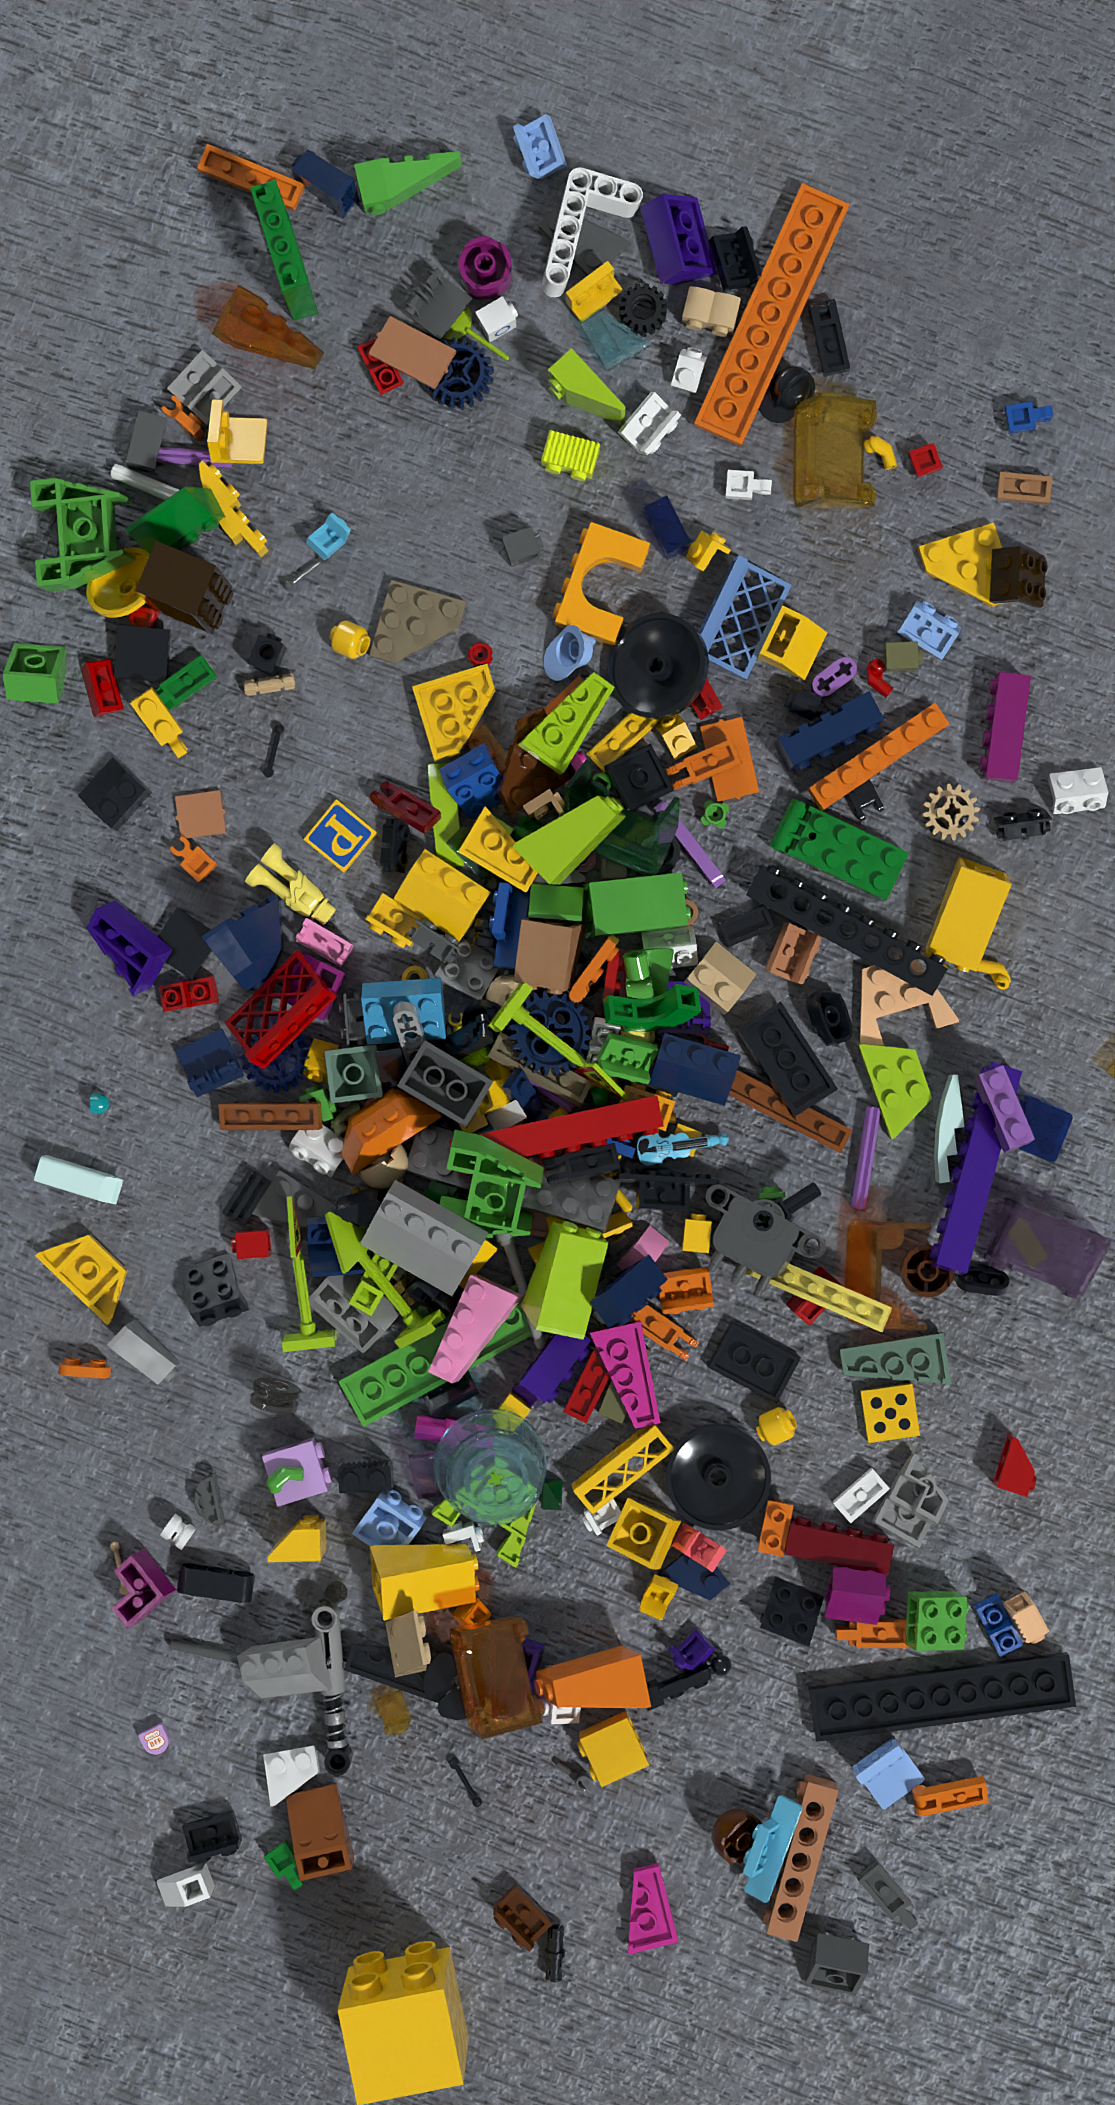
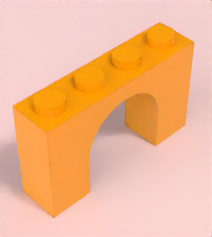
M591 522L588 529L583 528L579 543L583 544L579 554L574 553L570 568L574 569L571 578H565L561 590L565 595L562 603L557 602L552 617L556 618L555 625L564 629L568 625H575L581 632L595 638V640L613 646L620 633L624 618L591 605L582 591L583 579L591 568L602 563L617 564L641 573L650 549V543Z

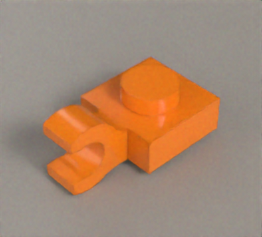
M172 396L171 399L176 404V408L168 410L163 406V412L169 418L174 419L199 442L205 435L200 427L203 423L192 413L186 415L183 412L181 401L176 396Z

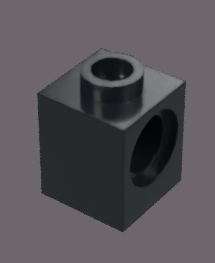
M267 633L266 637L259 634L248 665L263 673L276 676L287 649L281 643L282 639L270 633ZM265 648H274L275 653L271 659L262 658V652Z

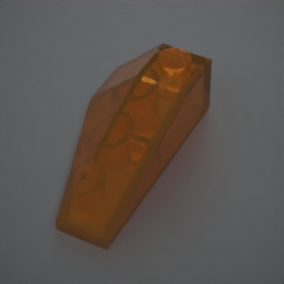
M238 285L225 306L212 335L219 338L223 343L237 349L316 369L324 352L301 332H293L286 325L287 320L282 315L276 317L267 309L269 304L261 297Z

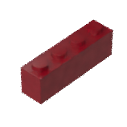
M796 1516V1520L791 1519L784 1551L785 1555L861 1571L872 1570L888 1576L894 1550V1544L888 1539L889 1536L876 1532L873 1533V1536L862 1534L863 1531L861 1529L847 1527V1530L837 1529V1525L830 1522H822L821 1525L811 1523V1519Z

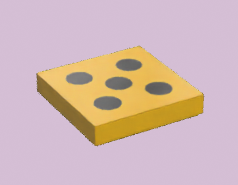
M912 1383L860 1390L868 1443L920 1436Z

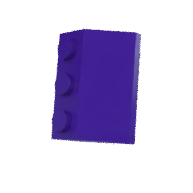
M661 194L640 207L660 284L679 285L717 274L697 197Z

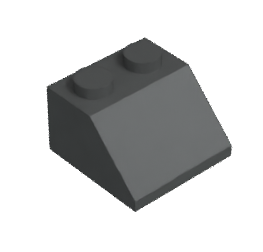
M829 1932L818 1933L812 1943L805 1985L856 1996L868 1974L869 1943H864L857 1938L845 1939L836 1937V1935Z

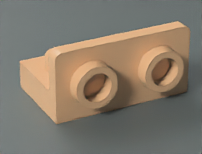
M549 789L523 805V808L530 819L535 817L539 820L550 813L549 807L551 806L554 807L559 817L565 815L563 810L566 808V804L558 792L553 794Z

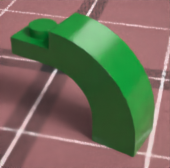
M675 984L665 993L651 998L632 999L607 995L603 999L605 1023L623 1026V1031L648 1032L671 1028L692 1019L701 1012L698 987Z

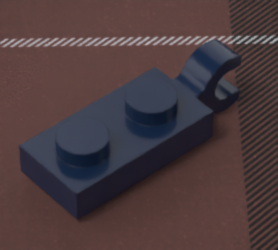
M514 1068L502 1089L510 1102L517 1100L527 1116L522 1122L527 1124L549 1119L548 1116L541 1113L540 1110L544 1104L524 1070Z

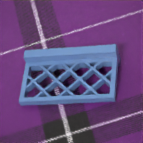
M738 555L733 558L698 632L701 634L708 652L713 643L722 642L726 656L717 659L708 654L709 662L747 680L792 585L747 562L748 559ZM747 570L757 574L760 585L747 589L744 581ZM763 578L769 580V582L764 583ZM774 583L782 587L783 590L779 598L770 601L765 586ZM741 585L742 591L737 592ZM761 588L765 603L753 607L748 592ZM744 593L748 609L735 612L732 601L735 596ZM776 602L775 607L773 609L771 604ZM767 605L770 617L767 622L758 624L754 609ZM730 608L731 614L726 616ZM750 611L754 626L741 630L737 615ZM733 617L737 632L724 636L721 624L723 620ZM765 626L761 633L760 627ZM755 629L759 640L755 646L747 648L743 633ZM717 633H719L720 638L715 639ZM738 635L743 650L730 654L725 639ZM753 650V653L750 657L749 651ZM741 653L745 654L747 665L744 671L734 667L732 656ZM727 659L729 664L721 660Z

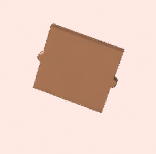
M221 790L175 796L177 808L175 819L179 822L180 836L189 839L227 833L224 817L226 810L223 809Z

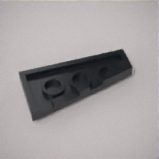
M363 1644L352 1645L344 1667L345 1671L439 1703L443 1698L431 1700L425 1695L424 1676L426 1671L395 1677L390 1647ZM430 1650L431 1661H432L439 1653H442V1652H445V1651H434V1650ZM447 1652L453 1656L456 1666L457 1652Z

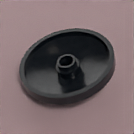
M653 613L636 619L619 634L609 654L607 675L609 683L615 687L612 691L614 697L626 710L642 718L653 720L666 719L679 714L695 701L703 689L709 667L707 647L698 630L689 622L676 615Z
M709 1424L690 1431L678 1441L667 1461L665 1476L671 1502L686 1520L701 1528L728 1530L739 1527L751 1520L761 1510L767 1500L771 1486V1470L766 1454L760 1444L750 1434L735 1426Z

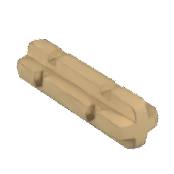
M290 673L282 675L283 677L279 678V675L259 678L256 682L254 679L246 680L243 685L244 692L247 696L257 695L256 692L265 694L281 691V688L285 690L294 689L295 678Z

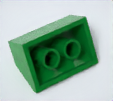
M184 487L125 529L134 540L151 554L155 541L177 550L184 545L187 546L195 543L199 539L198 535L204 531L209 532L219 526L218 522L226 516L211 489Z

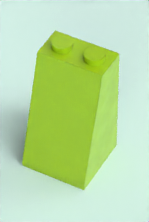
M596 796L517 841L512 847L549 884L560 885L626 817L621 812L624 808L613 797Z
M563 1221V1223L552 1222L521 1304L535 1330L584 1339L592 1310L590 1301L595 1297L608 1247V1242L600 1230L591 1227L586 1229L580 1228L568 1221Z

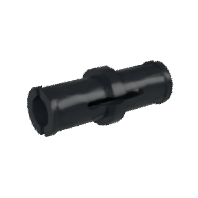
M552 1924L548 1928L547 1948H545L544 1956L547 1957L545 1979L547 1981L550 1980V1982H560L562 1980V1962L565 1957V1949L563 1948L564 1926H560V1924Z

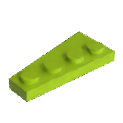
M595 672L591 673L518 746L559 775L563 774L615 687Z

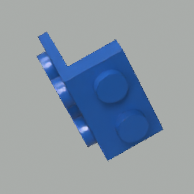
M485 744L472 749L470 752L439 769L448 792L469 819L478 817L484 807L490 810L502 803L497 788L499 782L503 779V775L495 766L490 751Z

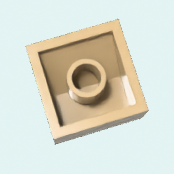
M716 941L684 980V983L688 986L698 987L699 995L724 1015L729 1012L756 976V973Z

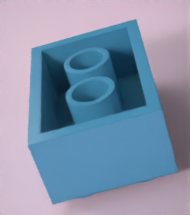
M441 978L362 984L361 1002L367 1045L400 1042L393 1022V1009L401 1002L412 1003L417 1008L426 1040L446 1039V1017ZM403 1014L405 1017V1023L409 1022V1017H407L406 1014ZM407 1032L406 1034H404L407 1038H415L418 1036V1034L415 1032Z

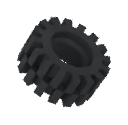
M640 283L635 284L634 289L632 287L628 288L627 293H624L619 309L621 323L626 326L625 329L628 332L630 330L633 331L635 336L638 333H641L642 337H646V333L653 335L655 330L659 331L662 323L665 322L667 302L663 298L664 294L661 291L658 292L656 286L653 285L650 288L647 283L644 284V287H640ZM637 302H649L653 307V314L647 319L637 318L633 313V307Z

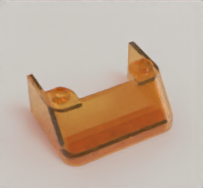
M852 1220L846 1229L844 1287L892 1307L884 1327L885 1329L927 1330V1324L922 1320L901 1319L899 1308L894 1303L880 1301L882 1249H895L899 1247L904 1240V1229L931 1230V1224L926 1221ZM847 1318L850 1322H852V1323H854V1324L863 1325V1324H861V1323H859V1322H856V1321H854V1320H852V1319Z

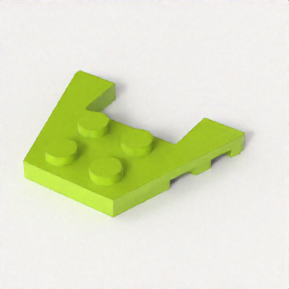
M495 1460L433 1508L431 1513L452 1527L466 1505H469L510 1531L496 1551V1555L516 1568L540 1490L539 1487Z

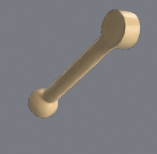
M112 1542L110 1549L114 1552L118 1568L122 1564L119 1554L120 1544ZM121 1582L119 1591L122 1595H127L129 1591Z

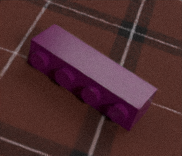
M999 672L995 675V678H991L989 694H993L992 704H988L985 717L986 720H989L988 731H984L982 746H986L985 757L981 756L979 763V772L983 773V780L1006 783L1018 781L1031 675Z

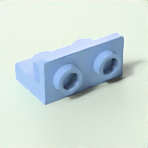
M916 601L897 633L912 642L918 641L920 647L942 660L960 633L961 627L958 626L959 622L949 615L943 617L935 612L936 608L926 601L922 603Z

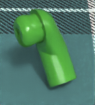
M279 1467L268 1477V1490L276 1494L282 1490V1486L288 1480L303 1481L304 1468Z

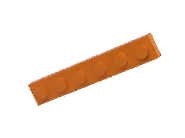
M934 703L808 788L807 791L819 809L823 811L947 727L950 723L937 704Z

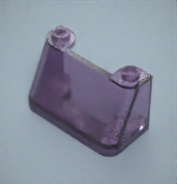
M1005 1199L983 1258L989 1260L988 1266L1000 1271L1007 1267L1063 1289L1061 1294L1077 1299L1078 1295L1083 1297L1112 1240Z

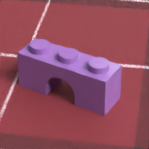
M1004 1065L979 1074L973 1079L983 1104L987 1103L993 1113L996 1123L994 1130L1004 1153L1027 1145L1035 1140Z

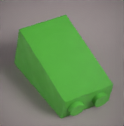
M682 872L592 882L581 886L584 888L583 922L587 923L585 939L683 927L688 925V920L691 919L690 907L685 902V894L688 891L687 881L685 878H682Z

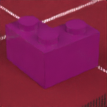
M143 1549L131 1555L114 1570V1573L129 1593L111 1609L128 1629L141 1622L177 1589L149 1553Z

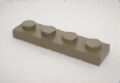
M503 1032L499 1033L488 1054L489 1058L511 1070H514V1068L523 1069L528 1079L577 1107L582 1105L592 1085L591 1081L571 1070L563 1073L560 1068L559 1074L553 1076L551 1069L546 1076L542 1075V1068L538 1072L532 1073L533 1065L530 1064L524 1068L525 1059H515L519 1054L518 1050L510 1051L515 1042L508 1041L507 1038L509 1036Z

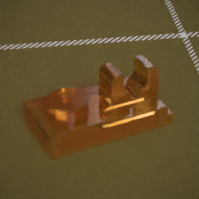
M484 724L471 734L467 745L472 750L485 744L490 751L495 766L504 775L507 752Z

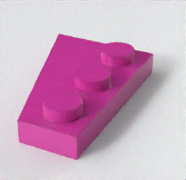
M659 1863L634 1869L628 1955L679 1942Z

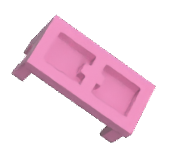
M308 918L303 922V928L300 933L296 935V942L341 968L354 947L350 942Z

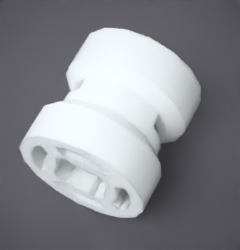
M175 1513L160 1536L166 1540H172L175 1546L182 1550L197 1528L182 1522V1518Z

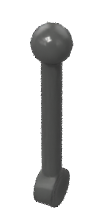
M319 556L317 561L293 579L286 580L283 583L284 589L291 590L296 582L320 564H327L329 558L324 561Z

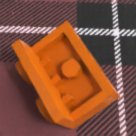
M708 1266L663 1273L668 1279L660 1286L662 1292L659 1293L663 1314H678L683 1311L704 1310L714 1307Z

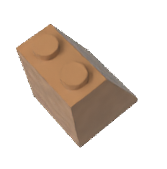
M531 917L522 919L513 982L521 984L526 982L533 990H536L537 987L547 988L546 992L552 994H562V991L570 989L587 923Z

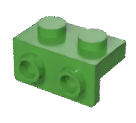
M609 1032L597 1056L598 1064L609 1077H619L634 1083L649 1084L651 1080L649 1069L659 1049L657 1044Z

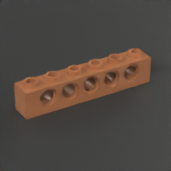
M805 1774L804 1782L800 1781L798 1784L796 1797H799L798 1804L802 1805L803 1809L771 1894L769 1908L765 1907L762 1916V1923L765 1924L766 1933L795 1942L798 1941L839 1791L834 1781ZM811 1802L819 1804V1807L814 1811L806 1809L807 1805ZM805 1827L812 1829V1832L807 1836L799 1834L800 1830ZM796 1853L805 1854L804 1859L801 1861H795L792 1858ZM790 1878L799 1880L794 1886L785 1884ZM784 1903L792 1905L787 1911L779 1909L780 1905Z

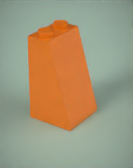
M622 1645L535 1671L537 1679L534 1680V1686L537 1694L556 1707H651L641 1654Z

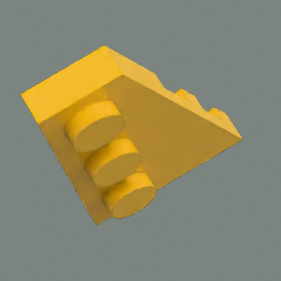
M484 807L458 853L525 893L538 874L512 847L516 842L494 818L491 812Z

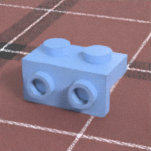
M545 114L525 126L520 124L513 126L516 134L514 141L522 152L524 158L522 164L528 175L543 180L567 166L549 115Z

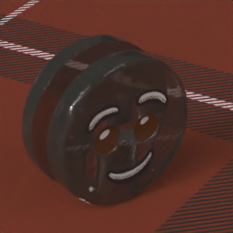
M258 1378L254 1380L252 1389L255 1392L250 1396L251 1405L260 1410L276 1414H292L297 1411L298 1402L296 1399H299L301 1389L297 1385L275 1378Z

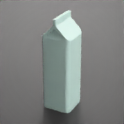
M49 1155L41 1156L34 1177L36 1182L115 1205L117 1204L124 1181L114 1175Z

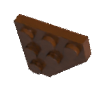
M538 707L517 719L515 726L517 731L513 744L509 747L504 764L506 769L503 779L499 782L497 788L505 810L510 815L523 809V805L550 789L552 792L575 777L570 765H568L563 774L559 775L518 746L547 716L544 707Z

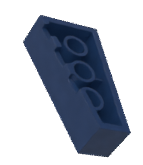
M870 691L839 706L836 711H830L814 720V723H805L797 727L796 730L790 733L791 735L788 736L786 733L778 737L774 745L788 771L795 769L796 772H799L811 765L809 762L811 759L818 756L822 760L834 753L832 748L840 744L844 748L857 741L855 736L865 732L866 735H869L880 729L879 723L884 720V717Z

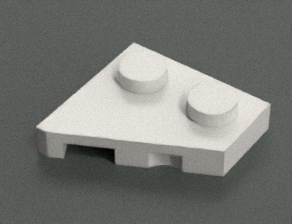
M316 1745L263 1755L270 1807L280 1803L289 1794L320 1772Z

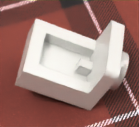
M688 347L687 350L682 349L671 386L696 393L707 356L703 355L702 351L696 348Z
M613 1498L593 1515L585 1507V1516L582 1520L589 1531L594 1530L596 1535H599L604 1528L618 1520L622 1510Z
M474 1520L467 1523L456 1521L452 1527L447 1525V1529H444L443 1532L446 1545L471 1537L475 1552L481 1550V1542L485 1541L481 1527H476Z

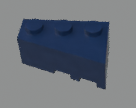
M648 1254L615 1275L617 1279L609 1281L608 1286L602 1289L590 1301V1304L608 1328L617 1323L622 1326L633 1318L631 1314L633 1311L636 1313L648 1304L647 1298L650 1300L662 1292L660 1286L668 1279Z

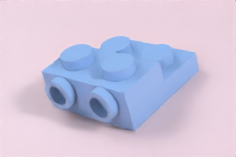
M381 1491L352 1534L368 1546L409 1545L422 1527L426 1517L423 1516V1511L420 1507L416 1505L409 1506L403 1502L401 1495L397 1491Z

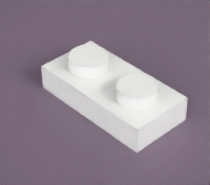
M871 1467L832 1502L846 1519L852 1523L890 1488Z

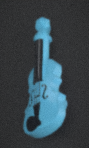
M682 1132L674 1135L669 1134L665 1138H661L658 1133L647 1136L641 1135L636 1142V1153L643 1165L650 1166L657 1163L661 1165L666 1157H672V1159L687 1157L691 1149L712 1147L717 1144L726 1146L729 1137L725 1133H721L719 1136L690 1139L687 1134Z

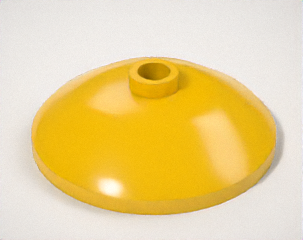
M135 547L120 549L134 555L135 560L87 583V600L98 614L109 618L122 617L133 613L146 603L135 590L150 556L147 551Z

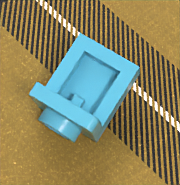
M331 513L328 515L326 522L307 538L306 544L325 561L346 543L351 530L343 519Z

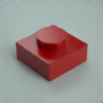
M934 443L909 451L908 453L916 479L943 468Z

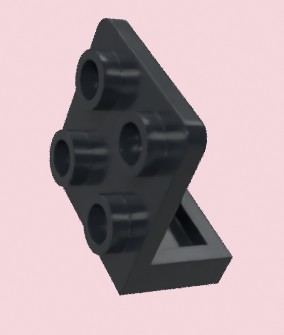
M224 1254L186 1267L181 1271L189 1312L199 1327L213 1325L227 1317H237L242 1312L249 1310L246 1299L239 1291L230 1255Z

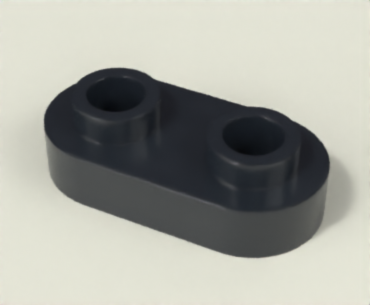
M969 1265L966 1274H957L955 1278L957 1286L963 1291L1000 1296L1006 1293L1010 1283L1008 1275L999 1269Z

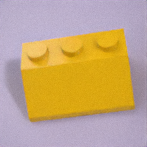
M425 849L410 869L393 900L423 920H428L438 930L445 934L447 933L460 942L487 903L491 892Z

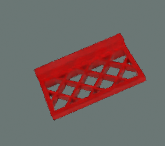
M297 950L225 1024L246 1053L244 1055L249 1062L265 1069L337 995L333 989L325 984L303 953ZM300 961L302 964L300 975H292L293 967ZM314 979L316 983L305 992L306 980ZM291 980H299L297 992L289 993ZM279 981H284L282 993H274L275 985ZM281 998L279 1011H271L272 999ZM288 998H296V1003L289 1010H286ZM261 999H265L264 1011L255 1012L256 1004ZM270 1016H278L277 1022L268 1029ZM243 1017H247L245 1030H239L236 1024ZM254 1017H263L261 1029H253ZM260 1034L259 1040L251 1047V1035Z

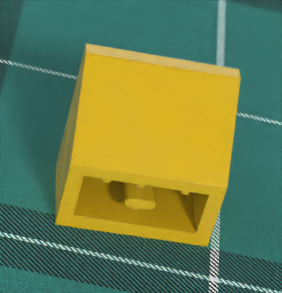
M782 605L757 659L805 681L827 632L806 616Z

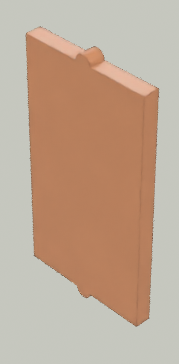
M390 316L382 331L377 333L378 338L368 353L375 359L435 390L444 373H448V366L455 356L456 350Z

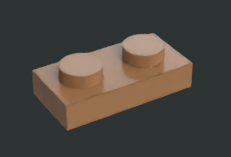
M999 472L996 500L1049 505L1053 477Z

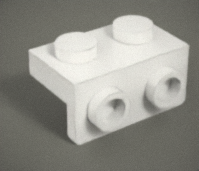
M650 392L618 433L639 454H652L660 447V440L666 433L669 434L676 428L677 420L681 414L678 411L672 410L655 392Z
M1102 767L1049 774L1048 781L1054 800L1053 814H1070L1077 811H1095L1105 808L1108 789Z
M323 1124V1128L320 1130H299L292 1139L288 1149L292 1151L296 1158L305 1160L313 1165L318 1173L332 1177L344 1159L341 1155L344 1139Z

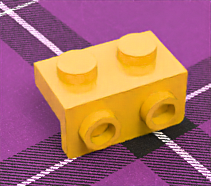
M383 893L371 913L365 918V920L370 922L368 928L382 935L383 931L393 936L390 941L403 949L406 945L410 947L414 945V942L410 941L411 938L407 934L412 927L418 928L419 924L415 922L416 920L421 923L423 921L422 918Z

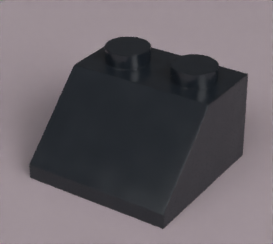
M112 757L78 797L111 829L118 831L152 792Z

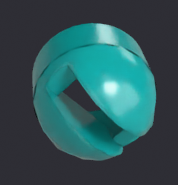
M91 1093L90 1113L102 1114L106 1112L110 1105L109 1099L103 1094Z

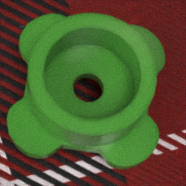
M712 800L706 801L704 804L705 813L701 817L702 824L705 826L709 824L716 825L719 829L726 826V813L730 810L729 806L726 803L719 804L714 803ZM713 812L718 813L717 817L713 816Z

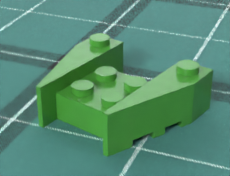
M57 478L30 481L32 508L44 514L57 512L60 557L35 560L37 587L49 592L76 589L135 560L134 555L124 550L117 551L114 506L132 504L131 499L118 492L93 488Z
M455 1130L447 1169L473 1174L467 1201L441 1196L440 1205L489 1232L486 1238H493V1235L510 1234V1236L530 1235L533 1214L520 1212L526 1185L541 1188L544 1167L482 1135Z

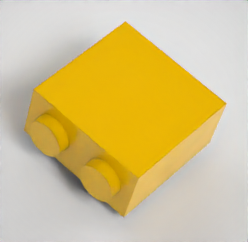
M627 1710L579 1732L580 1741L577 1742L579 1751L583 1757H588L591 1764L588 1766L591 1777L594 1781L598 1780L601 1787L649 1766V1757Z

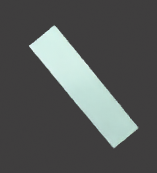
M955 1074L948 1076L940 1101L935 1128L934 1164L935 1180L938 1183L950 1182L947 1156L957 1155L954 1128L964 1127L959 1078Z

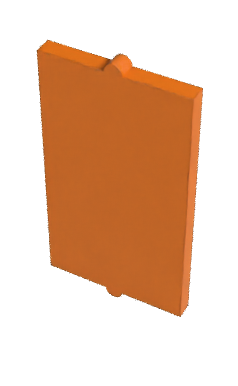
M739 717L726 721L720 719L717 723L700 726L705 750L732 738L742 761V764L711 777L717 802L733 798L740 800L742 796L759 793L743 718Z

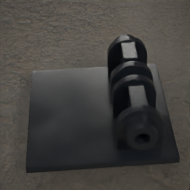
M775 1578L765 1612L761 1614L759 1623H761L760 1628L809 1647L824 1597Z

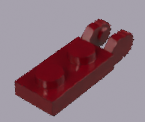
M387 781L380 785V790L383 794L373 791L369 796L371 802L377 805V807L386 810L424 834L441 819V812L405 789L398 788Z

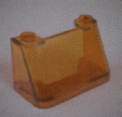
M519 1615L450 1628L451 1644L467 1723L471 1733L482 1740L543 1723L541 1715H544V1706L542 1700L537 1699L531 1692L522 1642L525 1641V1636L528 1635V1626L525 1619L522 1620V1617Z

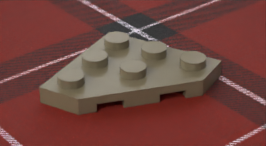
M391 580L369 656L396 664L414 652L424 649L443 636L460 629L467 602Z

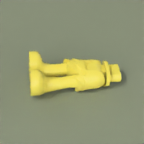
M274 843L264 854L261 862L289 881L290 889L261 864L254 867L245 879V883L252 887L258 885L267 887L281 897L292 910L305 917L311 916L310 919L312 921L316 919L322 925H325L337 909L328 903L330 899L325 898L320 889L306 875H303L300 870L297 873L283 860L282 849Z

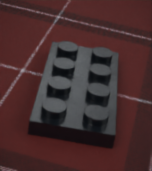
M781 1001L736 1029L792 1118L838 1090Z

